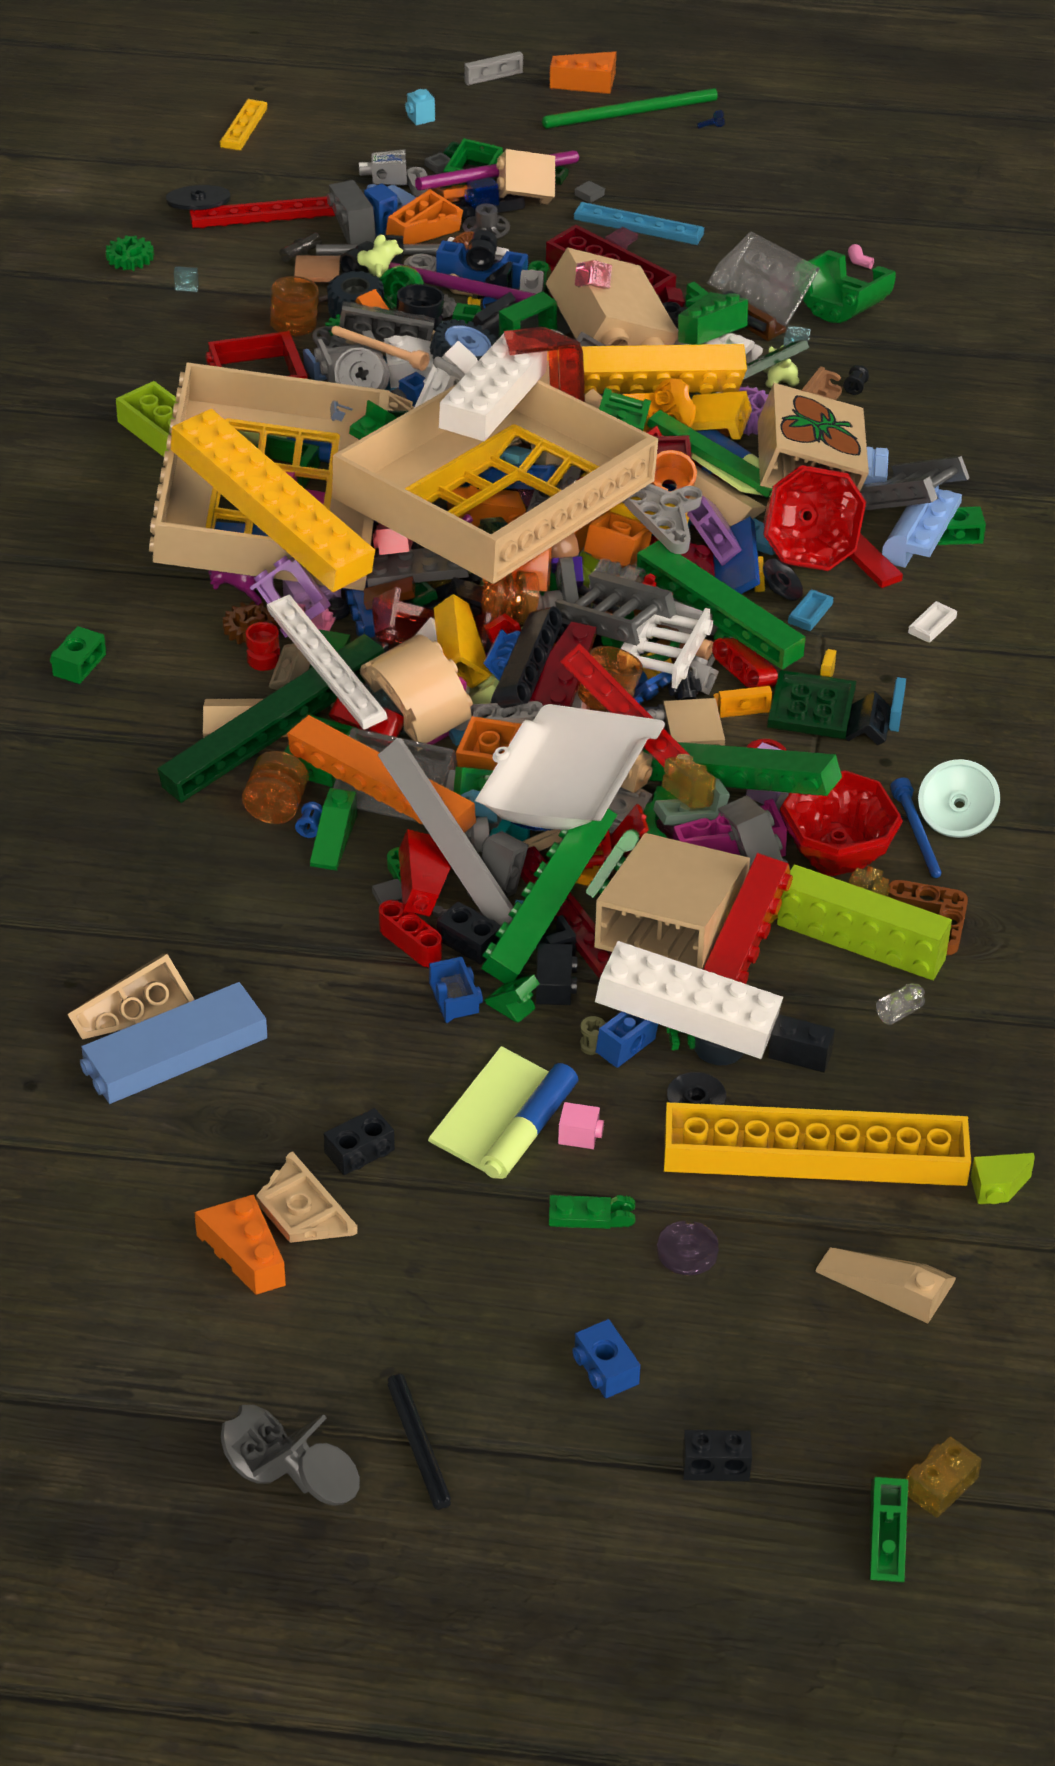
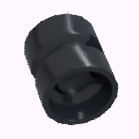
M478 230L471 235L466 261L472 269L485 271L493 266L498 241L492 232Z
M365 241L340 256L342 271L344 273H349L350 271L368 273L369 270L366 266L359 265L357 255L361 251L372 250L374 244L370 241Z

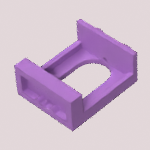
M284 556L274 563L275 570L270 573L267 570L261 572L254 577L256 583L250 587L251 590L257 588L267 604L281 598L273 585L274 576L279 571H288L296 577L314 603L313 606L304 611L310 620L331 606L306 568L293 557L288 559L287 556ZM282 628L279 629L286 638L288 635Z

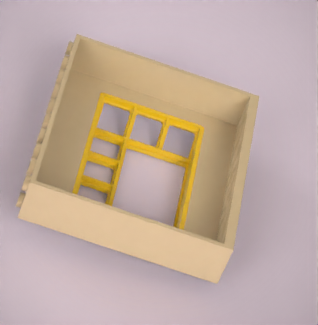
M187 362L185 372H180L179 386L182 388H177L176 402L178 403H174L173 418L175 419H171L170 434H172V426L212 408L236 430L259 433L258 449L264 454L267 435L295 438L293 464H275L285 472H295V476L326 480L324 506L371 546L374 520L332 498L333 455L359 440L349 434V430L353 423L366 414L368 400L388 411L390 391ZM333 400L338 401L340 405L352 408L351 411L337 406L339 411L345 412L342 421H332L330 406ZM168 435L166 447L168 451H165L163 461L165 468L162 467L160 482L162 484H158L157 499L159 501L155 500L153 516H156V518L152 517L150 533L155 535L150 537L149 551L153 552L154 563L257 576L264 570H267L268 573L275 570L274 563L284 556H287L288 559L292 558L272 538L252 534L253 522L241 511L219 508L221 494L170 450L171 435ZM303 440L332 444L328 470L300 466ZM216 519L245 522L244 533L215 529ZM279 571L274 576V579L298 582L296 577L288 571ZM308 571L317 585H324ZM367 575L343 588L364 591Z
M538 380L485 441H481L439 428L440 402L455 387L454 385L334 454L332 498L494 584L655 480L658 438ZM515 437L536 446L519 468L500 459V456ZM544 451L564 460L547 482L527 473ZM571 466H576L589 473L563 490L555 487ZM491 467L507 474L494 483L477 476ZM516 481H521L551 496L493 534H489L459 518L465 512ZM466 482L481 489L480 492L468 499L452 492ZM442 498L455 505V507L445 511L432 503Z

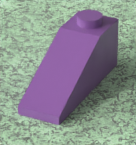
M702 496L700 507L689 511L687 516L720 564L724 565L742 549L728 522L716 505L705 496Z

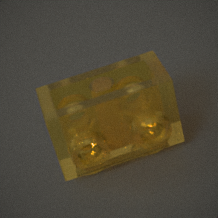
M950 1436L942 1445L936 1444L921 1465L917 1463L910 1469L906 1477L908 1479V1497L938 1518L978 1479L982 1459Z

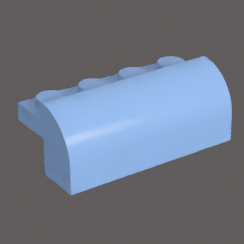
M939 486L934 489L938 499L934 502L907 505L884 543L882 555L893 565L904 568L913 554L930 557L960 506L962 494L949 490H940Z

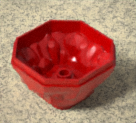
M801 465L772 486L771 495L766 506L763 534L781 562L788 565L830 571L857 551L866 501L848 473ZM807 511V516L803 519V514Z
M845 770L841 771L842 778L827 796L789 793L780 807V814L786 824L787 831L794 839L799 852L810 861L812 866L816 867L819 873L827 876L852 873L865 868L872 861L886 854L903 820L880 781Z

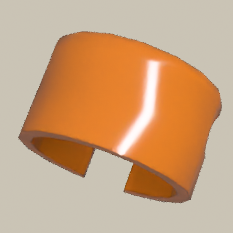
M668 450L657 454L655 480L650 484L667 491L668 489L662 486L666 480L675 482V490L685 486H694L697 476L695 463L688 455L680 451Z

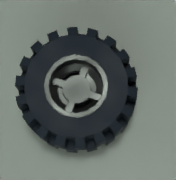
M363 271L345 272L340 276L334 277V280H331L327 286L330 317L336 319L337 314L341 315L343 302L356 303L355 301L358 296L376 289L384 301V287L380 278Z

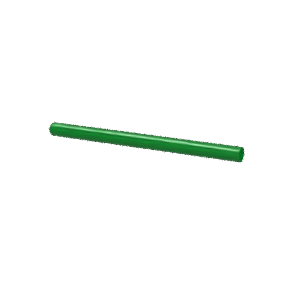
M712 88L547 115L542 118V125L544 128H553L716 101L718 95L717 90Z

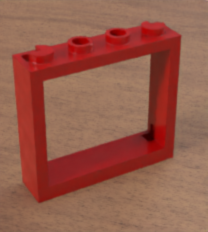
M290 331L208 342L209 352H206L205 358L209 366L222 367L221 364L284 356L291 374L288 377L308 379Z

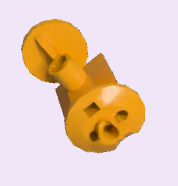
M669 378L662 381L656 388L655 393L622 394L642 401L644 399L651 400L643 429L644 432L650 428L646 425L648 419L659 410L686 426L692 427L696 406L689 397L688 385L681 379Z

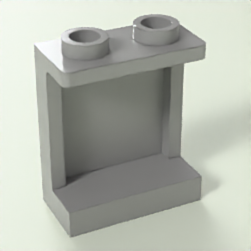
M371 330L362 331V335L375 339ZM317 339V348H314L315 360L320 362L321 374L326 375L328 382L336 383L334 369L336 361L342 353L351 348L361 347L376 352L383 358L382 352L361 344L326 349L322 339ZM363 369V374L359 376L360 378H366L369 372Z

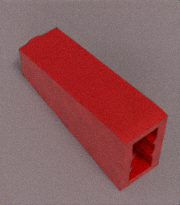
M407 829L398 850L403 910L430 917L451 866L430 834Z

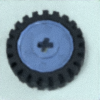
M452 319L450 322L446 320L444 323H440L435 330L430 345V353L433 355V359L435 357H443L459 341L479 361L497 340H495L496 337L494 335H489L490 331L487 329L482 330V326H473V322L469 321L466 324L465 320H459V323L456 319Z

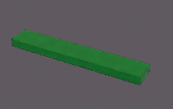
M661 410L648 419L646 425L650 428L658 426L663 436L690 435L691 453L751 486L765 497L771 495L772 488L760 486L759 468Z

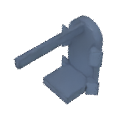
M334 400L330 406L332 421H342L345 416V412L339 411L337 406L352 411V408L340 405L338 401Z

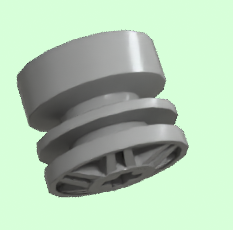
M361 347L351 348L342 353L336 361L334 369L335 381L339 384L385 390L390 378L389 367L384 358L376 352ZM363 369L369 372V374L366 375V380L360 378L359 376L363 374Z

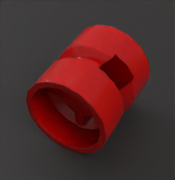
M257 622L250 625L246 630L247 663L253 669L267 671L274 669L280 657L279 630L272 623Z

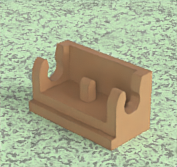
M820 367L802 391L837 400L842 393L843 387L832 384L830 379L839 381L841 376L825 370L824 367Z

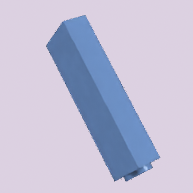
M237 982L81 1046L83 1059L80 1060V1065L86 1076L90 1075L93 1079V1085L98 1095L103 1094L108 1103L111 1104L267 1039L266 1017L241 983Z

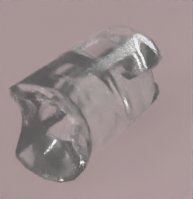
M911 983L882 998L876 1003L879 1017L885 1024L892 1025L920 1009L925 1004V998L923 997L925 990L919 984Z

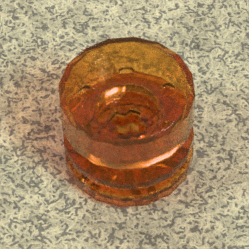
M287 276L275 281L271 287V326L278 332L290 331L292 336L304 335L313 331L317 325L318 286L313 281L299 276Z
M516 571L513 576L510 573L494 584L484 580L482 613L485 621H493L506 613L519 624L524 625L528 614L537 610L539 603V580L535 572Z
M611 646L593 648L590 654L634 697L635 687L638 685L643 671L640 660L633 654L620 648ZM580 683L578 696L581 701L597 711L608 712Z
M271 751L259 756L242 793L243 804L247 811L255 818L266 823L279 824L291 820L297 812L301 797L309 781L305 765L298 758L286 752Z

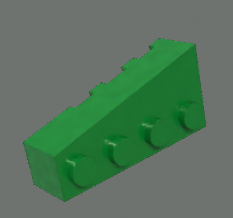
M709 292L678 315V342L700 345L746 327L748 322V299L740 298L739 294L735 293L724 295Z

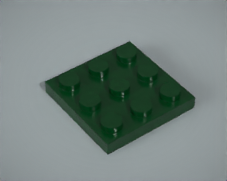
M780 670L767 727L845 739L857 681Z

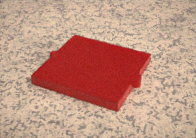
M639 804L633 807L610 835L612 850L627 830H637L640 839L644 833L649 831L646 822L647 816L643 813L642 807ZM626 851L623 856L627 857L631 851Z

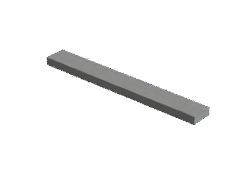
M396 738L378 754V757L482 914L499 925H502L504 921L509 924L512 917L508 914L513 908L512 904L402 738Z

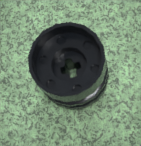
M413 284L402 287L397 292V311L434 318V331L443 322L441 314L444 307V294L441 290L429 285Z

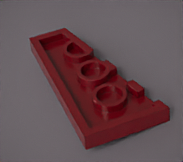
M576 622L569 624L551 650L530 701L540 702L543 706L553 704L572 707L580 682L560 661L579 643L590 653L597 634V627Z

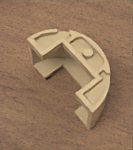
M415 635L363 664L360 668V675L374 693L383 689L404 715V730L418 748L471 718L470 707L473 706L472 699L465 692L456 674L458 673L456 664L452 659L448 660L445 657L440 644L436 640L432 642L423 635Z

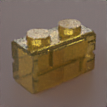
M678 754L677 757L665 760L664 772L666 774L663 775L662 787L691 809L710 807L713 804L714 793L712 791L715 790L716 777L706 771V766L695 763L691 755Z

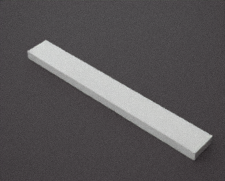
M290 594L267 604L268 612L364 730L387 719L386 711Z

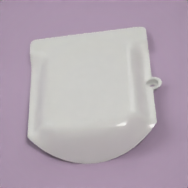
M547 704L540 709L533 721L525 720L508 748L499 747L495 750L492 758L498 764L475 801L486 806L504 820L538 828L569 830L591 821H601L648 739H656L664 728L665 723L657 719Z

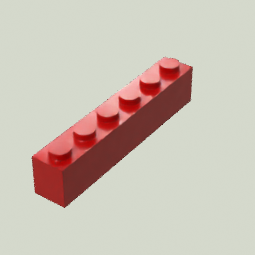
M760 853L756 854L703 970L744 984L747 983L749 976L747 970L751 963L754 964L757 961L760 952L758 946L762 939L768 937L771 923L769 922L773 915L779 913L782 899L780 898L784 891L790 889L793 875L790 874L789 863Z

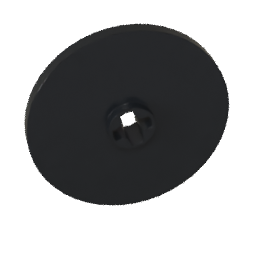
M213 185L182 187L166 195V203L169 206L184 210L215 208L226 204L231 199V193L228 189Z

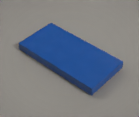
M751 517L730 527L742 549L726 564L721 565L713 554L715 577L740 594L760 585L755 522Z

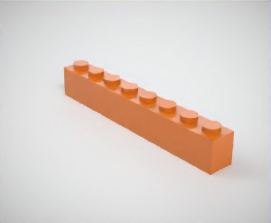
M310 715L288 732L290 753L295 757L311 763L314 767L326 771L336 779L350 784L355 789L363 791L374 797L377 801L383 802L394 808L397 812L413 818L419 824H423L378 757L380 752ZM429 779L463 832L468 831L476 823L475 803Z

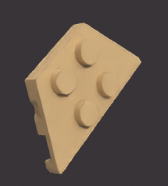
M293 1151L286 1156V1163L280 1171L276 1170L270 1177V1182L263 1186L256 1195L259 1207L290 1243L357 1234L355 1222Z

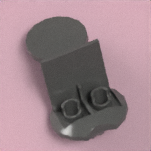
M256 1405L239 1406L235 1418L222 1423L221 1441L224 1454L231 1466L245 1479L257 1484L271 1483L288 1473L304 1494L309 1492L319 1501L329 1505L345 1504L356 1496L360 1488V1477L356 1465L345 1452L327 1443L314 1444L311 1447L307 1445V1438L325 1421L326 1416L324 1414L288 1437L282 1424L267 1410Z

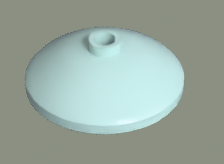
M950 760L934 767L923 779L918 794L919 809L923 819L936 832L953 838L969 837L983 831L995 819L1000 806V791L993 775L982 765L969 760ZM961 801L965 805L962 808H957L955 803Z

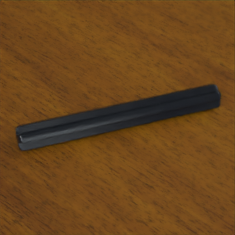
M400 1373L391 1375L388 1378V1388L432 1504L437 1510L448 1508L451 1505V1497L405 1377Z

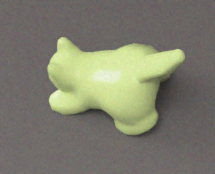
M380 234L376 237L372 250L358 253L357 261L359 265L366 266L369 273L373 274V276L380 278L388 270L391 260L396 255L401 254L403 250L399 248L396 240H386V237Z
M771 346V347L769 348V353L772 352V351H774V350H776V349H774V348ZM785 359L763 370L767 373L768 379L765 385L769 388H772L773 383L784 382L790 387H795L800 382L798 369L790 359Z

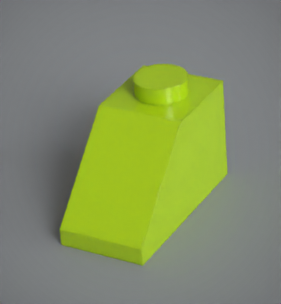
M1034 1153L974 1157L971 1180L977 1203L998 1204L1009 1202L1031 1178L1035 1160Z

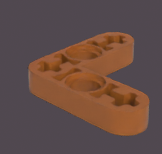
M905 880L892 881L888 885L887 897L957 922V924L951 925V938L947 948V955L955 954L960 945L968 903L967 895L956 889ZM931 896L932 898H934V900L925 901L920 897Z

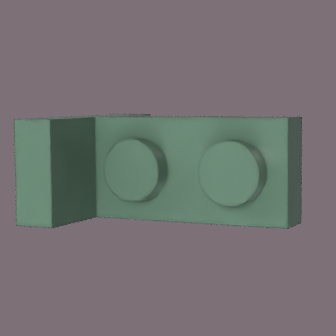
M709 779L704 797L655 800L653 810L664 825L674 826L702 818L713 820L718 817V808L728 803L730 794L719 779Z

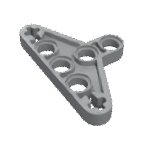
M649 484L622 501L670 552L675 554L688 552L691 538L685 513L700 507L702 491L698 487L685 486L669 492ZM685 496H692L696 499H688ZM631 497H639L642 500H633ZM671 503V504H674V505H676V506H675V507H669V506H666L665 504ZM646 511H652V512H654V513H656V514H654V515H649V514H646V513H644V512H646ZM659 526H667L670 529H662Z

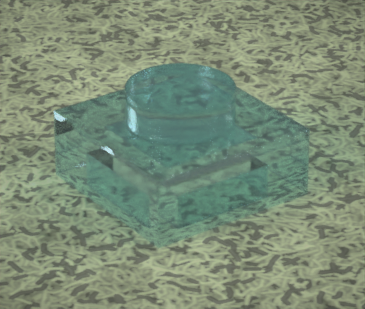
M175 266V290L197 292L199 288L198 269Z
M788 325L783 345L785 346L795 340H807L808 343L811 329Z

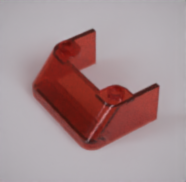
M545 327L504 331L509 355L548 351L550 386L585 402L583 350L577 340Z
M395 587L373 598L372 616L375 635L379 637V641L392 644L394 641L403 643L415 636L430 617L435 619L434 610L399 601L401 588ZM490 612L473 617L484 652L488 636L484 626L490 623L492 614Z

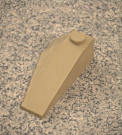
M161 954L67 1015L80 1037L86 1039L125 1029L195 999L168 954Z
M832 1247L829 1248L816 1268L817 1273L925 1323L930 1322L956 1277L926 1264Z

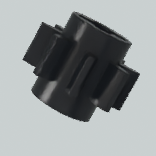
M688 672L686 679L681 680L677 689L672 688V681L668 684L670 696H674L677 700L697 699L696 695H698L699 691H702L700 678L695 679L692 672Z

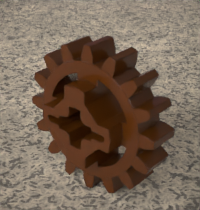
M251 601L250 605H245L242 602L241 607L232 606V612L226 611L225 617H223L224 634L229 635L230 641L237 639V644L239 645L242 642H246V630L254 623L268 622L278 628V623L268 612V609L264 608V603L255 605L254 601Z

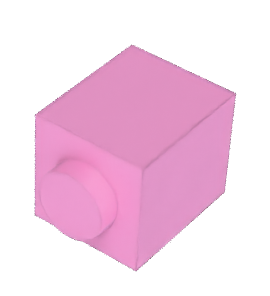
M564 1102L559 1122L558 1144L594 1149L596 1138H602L604 1120H599L600 1107Z

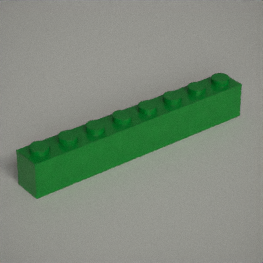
M659 540L637 553L636 573L642 577L650 573L656 576L654 582L657 583V587L672 591L673 597L685 605L702 611L705 608L710 609L714 625L780 669H785L804 656L806 638L804 635L687 558L670 552Z
M678 742L690 755V758L672 775L652 758L651 767L653 771L649 780L664 782L667 777L690 784L707 785L709 779H719L724 787L827 796L842 778L836 754ZM646 749L643 750V752L651 755Z
M607 809L601 821H591L569 830L560 831L558 836L562 838L559 844L557 842L552 844L546 854L550 858L547 864L542 861L533 874L537 877L535 883L529 881L521 893L525 899L522 903L517 901L508 915L512 917L510 923L508 924L504 921L495 936L499 938L496 944L491 942L482 956L486 958V961L481 969L504 984L517 978L618 814Z

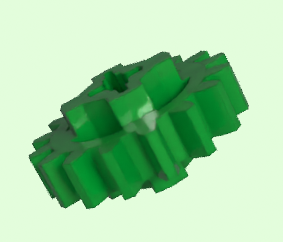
M125 236V239L118 237L116 242L110 241V245H106V260L109 261V265H115L116 269L123 267L124 271L126 269L133 271L135 267L142 269L143 264L150 265V261L154 260V247L151 245V241H145L144 237L137 239V236Z

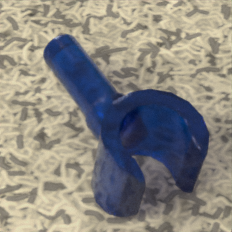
M721 110L715 111L713 118L697 123V127L701 128L713 124L717 127H722L725 124V120L722 118L724 117V112Z

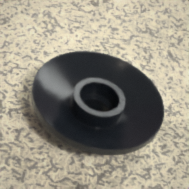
M768 559L763 564L764 576L774 593L792 601L798 600L802 596V584L789 566L777 559Z
M689 1072L679 1075L671 1081L667 1089V1100L670 1103L725 1105L726 1090L718 1079L709 1074Z

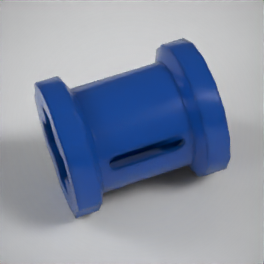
M308 802L303 805L301 809L302 816L295 824V829L301 836L307 838L316 836L323 809L320 804ZM308 823L311 824L309 830L306 829Z

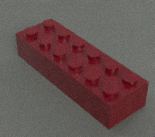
M576 224L546 242V263L549 267H556L568 247L641 266L662 304L668 301L666 286L676 288V274Z

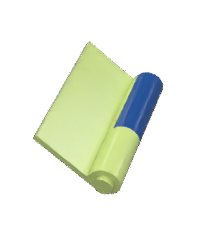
M718 430L697 431L759 468L758 457ZM691 453L692 459L701 464V469L710 474L713 472L740 492L762 495L751 486Z
M501 1046L430 1135L428 1141L484 1171L492 1178H506L578 1082V1076L566 1064L557 1063L550 1071H547Z

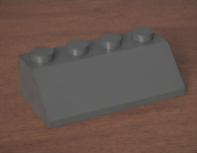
M343 302L339 327L361 335L362 331L371 330L375 339L384 342V338L405 335L431 341L434 318L382 309L380 307L365 306L353 302Z

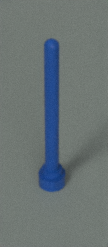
M898 778L890 785L892 795L903 805L931 876L939 878L941 876L940 867L911 799L914 792L912 784L908 778Z

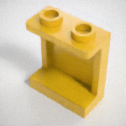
M746 391L693 395L691 401L696 406L695 419L691 427L693 430L728 428L732 440L741 439L752 412Z

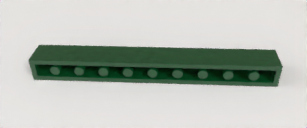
M363 634L338 650L337 653L359 680L364 683L366 681L360 675L361 666L385 653L382 646L366 634ZM313 667L157 768L162 788L180 803L184 802L287 734L309 714L314 716L334 703L337 696Z

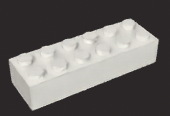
M503 334L440 402L439 428L485 441L546 373L548 346L539 344L536 341L517 338L512 334Z
M618 941L600 977L595 1002L761 1059L777 1020L783 997Z

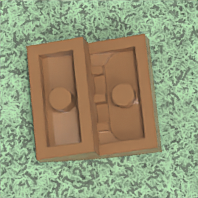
M296 255L294 282H330L334 280V277L340 276V256Z

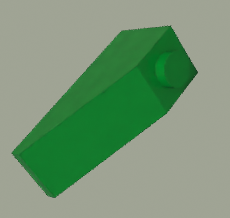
M335 788L329 789L310 860L311 867L337 871L357 818L356 792Z
M874 1477L871 1481L870 1580L903 1583L905 1581L908 1479Z

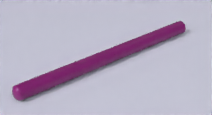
M575 150L549 154L555 156V167L577 163L579 160V154ZM497 164L417 177L415 179V186L418 191L499 177V169H497Z
M390 262L388 269L402 264ZM412 267L421 274L424 283L493 299H500L511 292L516 298L513 303H518L535 295V293Z

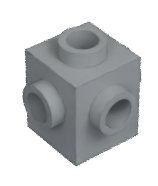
M695 655L688 672H692L695 679L700 678L702 688L700 692L709 695L719 671L707 666L708 660Z

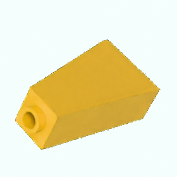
M452 594L434 607L437 642L440 644L445 657L448 660L452 659L458 668L457 676L465 680L467 686L473 689L492 676V673L483 664L486 655L469 603Z

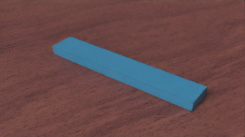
M581 202L574 212V220L698 245L704 235V227L585 202Z

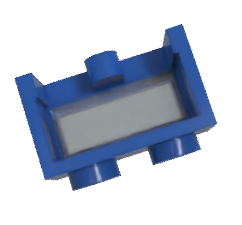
M463 957L429 963V984L445 1022L448 1023L454 1018L479 1013V1004L483 1003L482 992L479 986L475 987L472 968L466 967Z

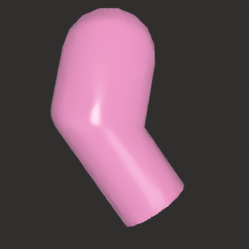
M853 244L849 247L848 255L853 264L869 269L872 268L874 258L864 256L862 248L858 244Z

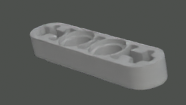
M530 701L523 705L501 708L498 703L473 704L470 709L471 717L483 718L489 715L486 717L487 719L522 724L525 720L533 721L543 705L537 701ZM470 719L456 726L455 729L466 730Z

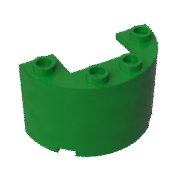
M831 250L792 269L794 287L798 290L804 303L815 316L831 323L845 322L883 301L891 293L896 277V271L881 266L873 269V281L870 283L846 275L845 255Z

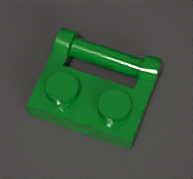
M605 388L599 410L643 431L651 400L644 399L642 401L614 393L612 389Z

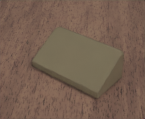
M295 644L283 646L268 686L270 689L278 690L308 671L310 663Z

